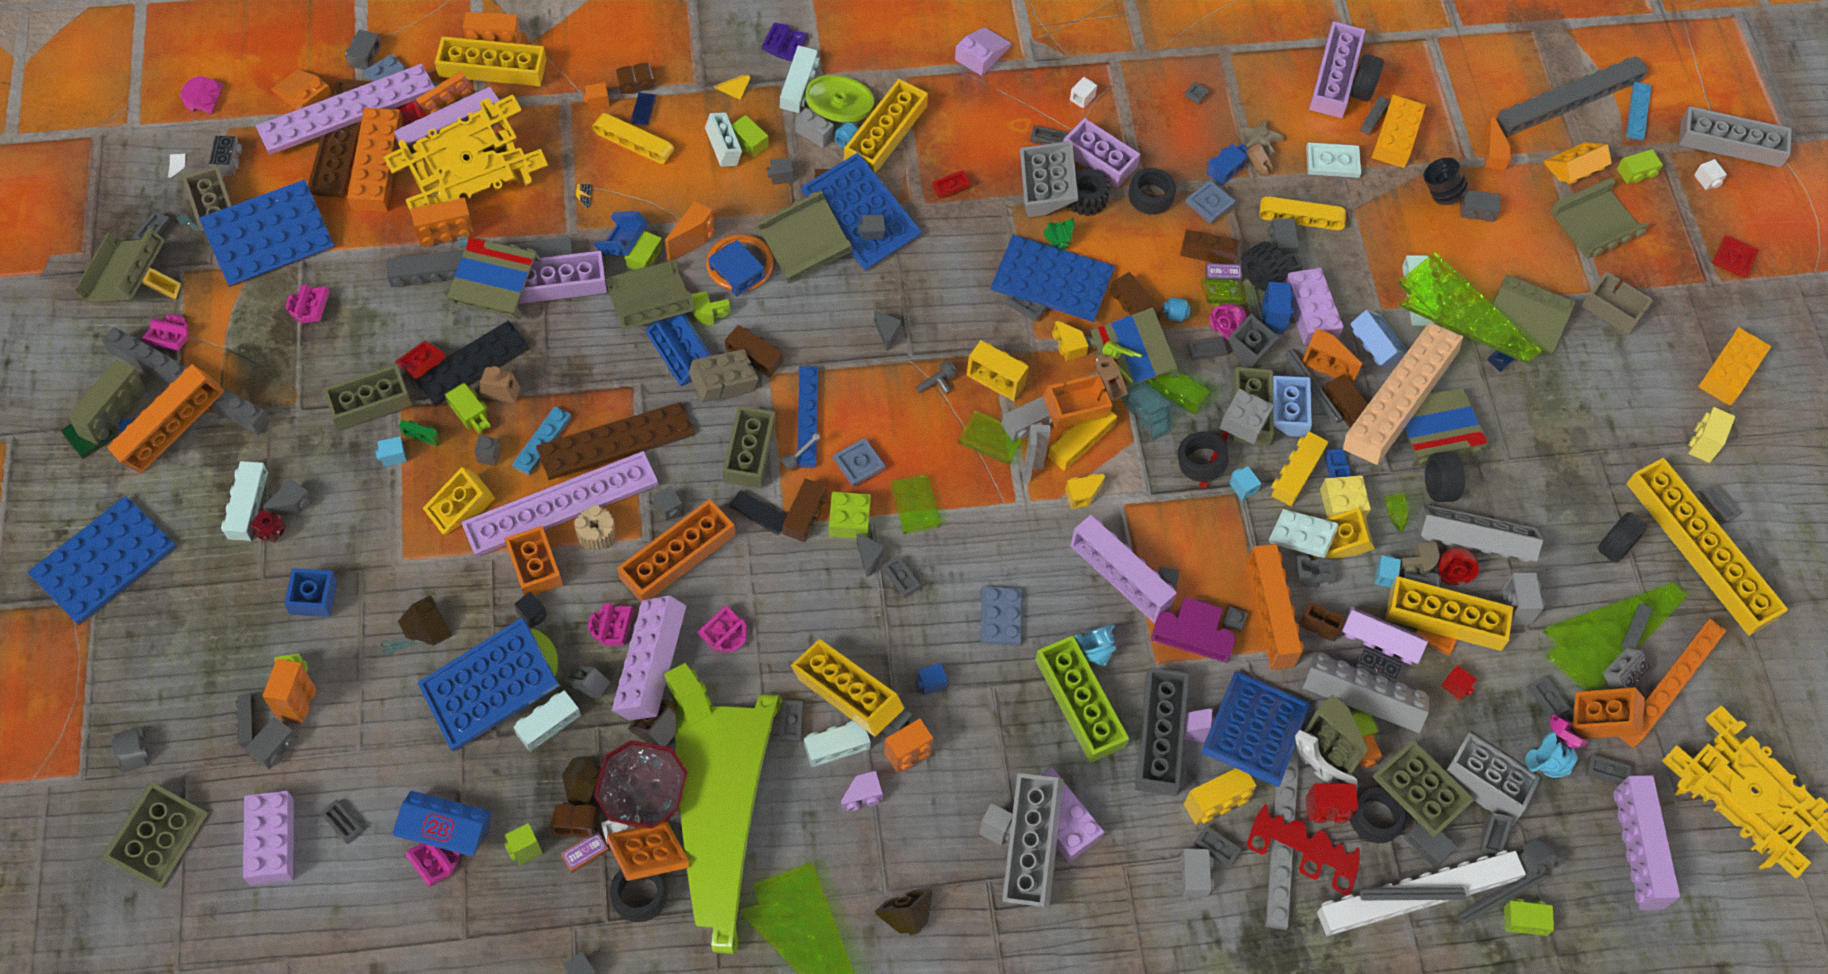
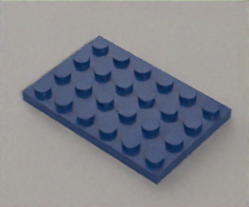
M859 153L854 154L801 187V192L806 198L813 192H823L824 198L841 230L852 245L853 251L850 253L864 271L922 234L921 230ZM883 215L885 225L883 239L861 240V233L857 231V223L861 221L862 216Z
M305 179L199 218L229 287L334 248V244Z
M1012 235L990 290L1008 296L1013 295L1015 298L1024 301L1028 300L1031 303L1032 301L1047 306V308L1094 322L1115 266Z
M125 496L30 569L28 574L79 626L177 547Z
M523 618L515 621L417 682L452 751L458 750L560 686Z
M1235 670L1201 753L1279 787L1296 744L1295 735L1301 730L1310 703Z

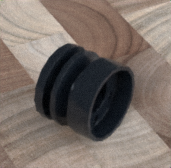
M1448 157L1435 160L1424 171V181L1429 188L1433 200L1437 204L1450 205L1466 195L1469 188L1468 183L1456 159Z

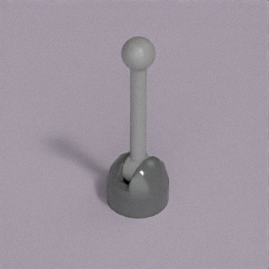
M818 433L813 434L812 439L795 455H786L780 461L792 471L797 465V457L814 441H818L820 435Z

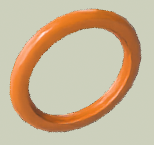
M735 234L722 238L714 244L707 255L706 267L711 279L722 288L732 291L731 285L715 269L712 271L709 268L708 259L727 244L738 240L741 243H749L759 248L766 262L764 268L765 278L746 291L753 290L764 284L771 276L775 263L774 256L765 242L747 234Z

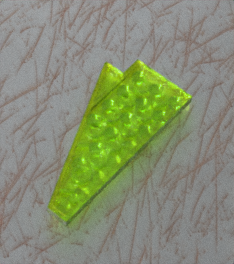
M1436 252L1431 254L1398 282V285L1409 294L1400 304L1404 309L1526 364L1531 362L1541 352L1530 339Z
M1670 583L1548 626L1544 629L1543 633L1555 642L1556 645L1545 657L1584 691L1600 690L1607 682L1603 672L1625 650L1620 645L1638 605L1643 603L1651 607L1652 611L1635 650L1654 633L1688 595L1675 584Z
M813 862L752 884L759 904L741 910V915L796 974H854Z

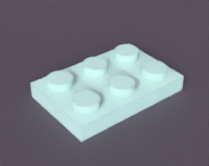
M1307 143V171L1309 175L1360 178L1359 146Z
M1283 509L1269 538L1270 544H1277V546L1325 558L1339 527L1338 523Z

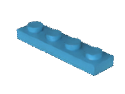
M1634 81L1631 90L1625 137L1641 141L1644 139L1651 85Z
M554 406L513 462V468L530 476L541 461L536 445L556 440L570 421L571 414Z

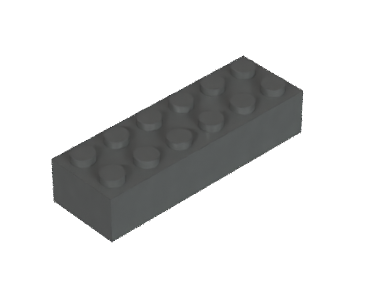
M1148 668L1144 684L1135 790L1176 796L1179 790L1189 673Z

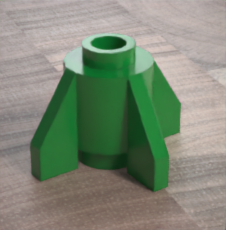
M1071 218L1058 223H1047L1048 228L1043 230L1045 238L1055 248L1062 250L1069 248L1075 228L1074 219Z

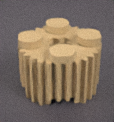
M592 505L588 510L584 509V512L581 511V515H578V518L575 519L577 538L580 545L582 544V547H585L586 550L591 548L593 550H599V548L607 549L608 546H611L610 544H613L616 527L612 514L606 511V509L603 510L598 505Z

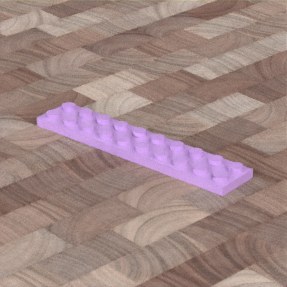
M419 64L258 124L256 128L269 155L362 121L364 108L393 109L415 101L418 97L433 89L434 85L423 65Z
M644 451L461 523L474 555L478 557L506 546L504 540L506 537L539 526H543V529L547 530L577 518L578 515H581V511L584 512V509L588 510L592 505H598L600 508L656 487L659 484Z

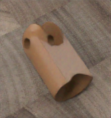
M1261 144L1254 145L1246 151V154L1260 175L1266 176L1268 172L1272 171V163Z

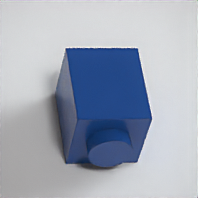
M941 663L918 670V677L915 678L919 690L922 689L924 696L946 689L948 679Z

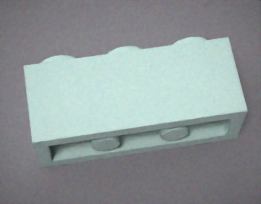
M710 113L705 129L720 166H737L742 150L727 114Z
M563 691L553 695L545 705L536 707L528 717L518 720L513 728L516 735L531 752L579 718L581 714L576 704Z
M850 721L842 727H830L822 733H811L804 738V746L811 767L870 750L871 743L867 731L854 721Z

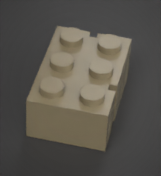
M1606 271L1581 306L1629 335L1647 311L1653 299L1625 282L1621 284L1616 294L1613 293L1620 279Z
M744 349L694 359L688 372L702 403L718 400L719 395L722 399L753 392L758 381L753 367L749 366L751 362Z

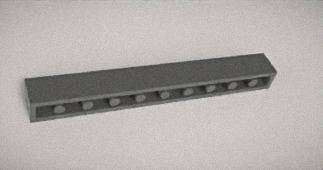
M1638 56L1626 58L1624 61L1618 64L1614 63L1606 69H1600L1596 73L1585 75L1579 80H1573L1567 85L1558 86L1550 92L1546 91L1540 96L1531 97L1523 103H1517L1508 109L1505 108L1498 113L1496 121L1503 134L1509 137L1632 86L1634 81L1641 82L1644 80L1649 69Z
M570 237L505 245H515L523 250H526V248L532 249L537 252L536 254L540 258L573 254ZM464 250L386 259L387 277L390 286L402 287L453 280Z
M113 327L102 339L109 353L168 386L188 368L116 327ZM222 387L225 392L209 409L259 436L270 423L265 410Z

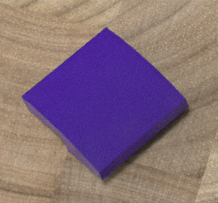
M774 22L762 45V49L778 58L792 62L797 47H803L807 35L806 33L790 30V25Z

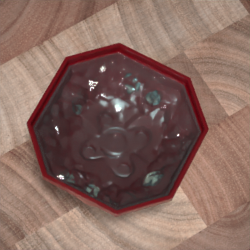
M630 740L605 755L594 797L610 821L635 828L653 829L678 813L688 771L671 747Z

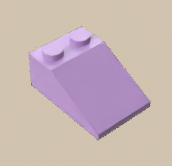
M984 27L965 36L956 46L955 60L983 76L1012 46V43Z

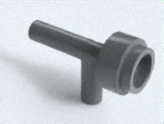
M945 361L940 364L939 368L941 371L916 387L918 392L921 393L937 382L945 394L949 393L951 388L943 378L945 377L949 381L955 377L957 370L952 362Z

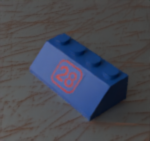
M410 791L402 802L392 836L474 857L490 831L491 811Z

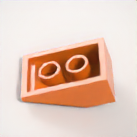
M297 69L271 88L276 95L295 110L332 97L328 84L318 76Z
M695 201L692 203L665 239L668 261L675 260L704 245L709 238L711 239L714 236L713 210Z
M1317 328L1302 360L1306 367L1333 378L1345 374L1353 383L1362 365L1334 335Z

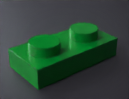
M401 420L399 428L403 436L438 446L440 438L434 428L420 426L414 421Z

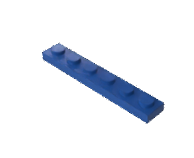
M799 366L797 452L812 439L813 434L817 433L818 367ZM814 441L797 457V468H816L817 441Z

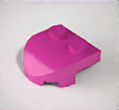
M203 76L194 77L183 86L180 98L184 102L185 107L193 112L194 109H198L212 114L223 84Z
M305 284L299 287L300 291L295 295L290 294L286 302V310L294 319L301 323L318 322L321 320L330 293L326 286L310 288Z
M167 314L166 318L160 320L155 317L150 321L151 328L142 337L143 343L147 345L179 351L189 339L188 323L179 315Z
M611 603L603 604L602 609L597 613L593 612L590 616L588 630L599 643L605 646H626L635 609L632 606L614 607Z
M724 605L697 631V634L711 649L721 653H728L739 649L744 644L747 627L742 618L739 619L727 605Z
M1552 713L1550 726L1559 737L1565 739L1564 744L1574 749H1579V747L1586 748L1589 740L1571 731L1573 722L1567 719L1563 720L1557 714Z
M423 843L406 852V857L428 887L450 877L457 867L460 853Z

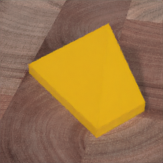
M743 74L714 85V89L741 100L750 76Z
M149 268L141 282L174 300L177 298L181 283L152 268Z

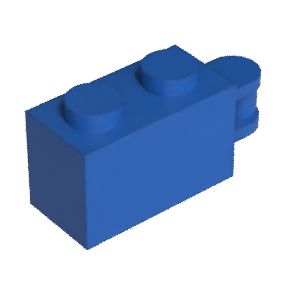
M1242 143L1237 147L1234 144H1231L1228 148L1225 147L1216 158L1213 157L1208 162L1207 174L1223 186L1245 167L1248 158L1246 154L1248 148Z

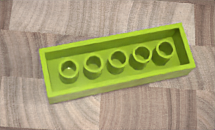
M1072 635L1037 650L1035 661L1089 763L1126 748L1129 737L1074 636Z

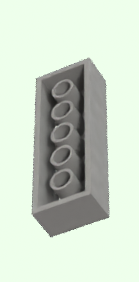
M1688 106L1681 118L1679 145L1782 168L1790 156L1792 128Z
M1423 503L1416 524L1420 536L1425 540H1440L1446 545L1458 544L1462 548L1469 550L1476 548L1487 554L1495 552L1505 558H1511V556L1518 557L1519 560L1524 562H1537L1543 543V538L1537 528Z
M1314 652L1305 674L1303 689L1327 698L1333 694L1335 697L1342 699L1347 706L1420 733L1429 713L1430 696L1425 692L1412 690L1403 683L1391 682L1382 675L1370 674L1363 668H1355L1345 661H1336L1324 653L1318 654Z
M1017 773L1002 902L1046 908L1050 906L1064 780L1061 778Z

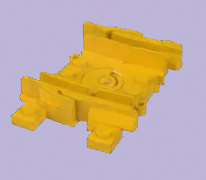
M513 94L496 102L494 105L489 98L481 100L480 107L482 109L473 114L468 112L469 120L467 122H463L458 117L456 122L440 129L439 134H437L435 129H430L428 131L429 138L423 137L412 146L416 152L414 154L410 152L404 139L398 142L401 149L383 157L392 174L409 167L422 192L405 199L409 210L460 199L461 194H466L468 199H471L472 195L489 189L491 184H493L494 189L500 190L502 188L501 181L509 184L518 179L515 173L519 171L526 187L531 183L530 173L548 167L541 149L524 155L521 148L515 149L514 147L517 137L507 119L520 113L522 110ZM496 125L503 129L498 131V135L492 129ZM491 146L494 149V151L492 150L488 152H483V150ZM505 146L506 152L496 153ZM466 154L470 156L468 161L463 159V156Z
M1721 705L1705 718L1719 733L1714 739V747L1708 743L1692 759L1676 745L1662 760L1663 763L1682 778L1677 783L1679 789L1674 794L1678 796L1690 791L1693 794L1691 796L1693 799L1700 794L1703 797L1704 803L1709 799L1713 800L1716 803L1713 811H1719L1736 827H1742L1739 831L1742 838L1747 839L1752 836V840L1755 843L1750 848L1752 851L1756 849L1759 853L1763 854L1769 848L1767 851L1769 855L1758 866L1760 870L1771 868L1777 862L1796 879L1811 864L1806 857L1794 848L1799 841L1813 829L1828 844V812L1824 813L1828 808V803L1823 798L1815 800L1806 791L1805 784L1800 787L1795 786L1793 779L1796 778V775H1790L1774 758H1769L1772 754L1771 748L1764 746L1760 749V744L1752 736L1738 740L1735 735L1747 724L1743 721L1738 722ZM1752 787H1754L1758 791L1757 794L1752 792ZM1789 825L1791 826V827H1790L1789 829H1787L1784 833L1780 834V833L1783 832Z

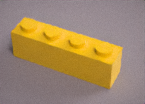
M1110 411L1107 417L1075 424L1071 429L1065 430L1058 441L1054 440L1050 444L1048 458L1065 471L1115 426L1117 416Z
M1309 431L1305 437L1301 436L1296 445L1299 447L1298 450L1292 451L1288 458L1290 463L1288 465L1284 464L1280 471L1281 478L1275 479L1271 487L1274 489L1271 496L1292 507L1323 455L1328 441Z

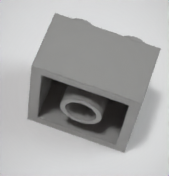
M1239 388L1223 417L1220 429L1254 445L1274 405Z
M1513 573L1501 589L1504 604L1513 607L1511 625H1531L1544 609V599L1541 598L1540 594L1541 583L1537 579L1536 573Z

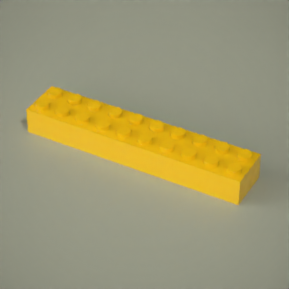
M1664 458L1632 475L1626 483L1627 486L1748 636L1777 621L1788 611V608Z

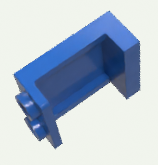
M639 211L613 212L611 219L616 223V226L606 241H595L593 245L598 251H601L603 256H628L647 227L648 222Z
M738 240L727 244L724 249L712 254L708 259L709 268L712 271L715 269L731 285L732 293L736 297L765 278L764 267Z

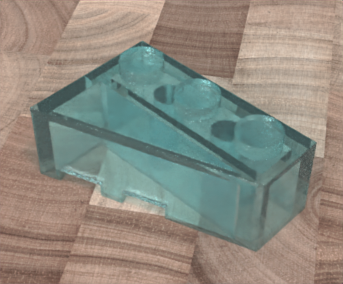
M1147 381L1126 388L1128 395L1121 397L1131 413H1136L1142 420L1139 423L1142 428L1146 426L1151 432L1149 437L1152 441L1171 432V405L1159 395L1157 390L1150 387Z

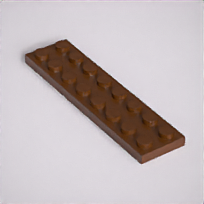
M337 79L332 97L371 83V81ZM361 121L321 136L308 183L312 195L344 198L357 148Z
M678 402L536 445V450L549 481L694 436V430L682 402Z

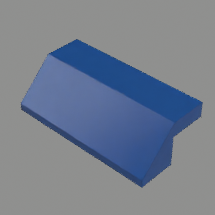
M685 313L669 317L666 320L654 321L645 331L680 386L692 382L688 372L694 359L712 356Z

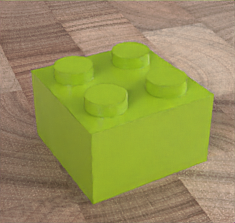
M832 492L829 537L856 539L857 534H862L868 538L871 494Z
M685 662L664 673L672 699L689 726L711 715L709 706L712 704L707 694H704L707 692L706 687L702 681H697L698 676L693 668L689 669Z

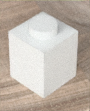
M1083 77L1071 89L1070 101L1084 109L1096 96L1097 85Z
M1715 159L1701 164L1694 174L1705 190L1720 187L1727 175Z

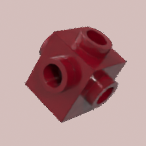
M263 510L259 511L250 524L254 534L265 542L269 540L276 543L278 538L283 536L286 528L280 515L276 513L270 514Z

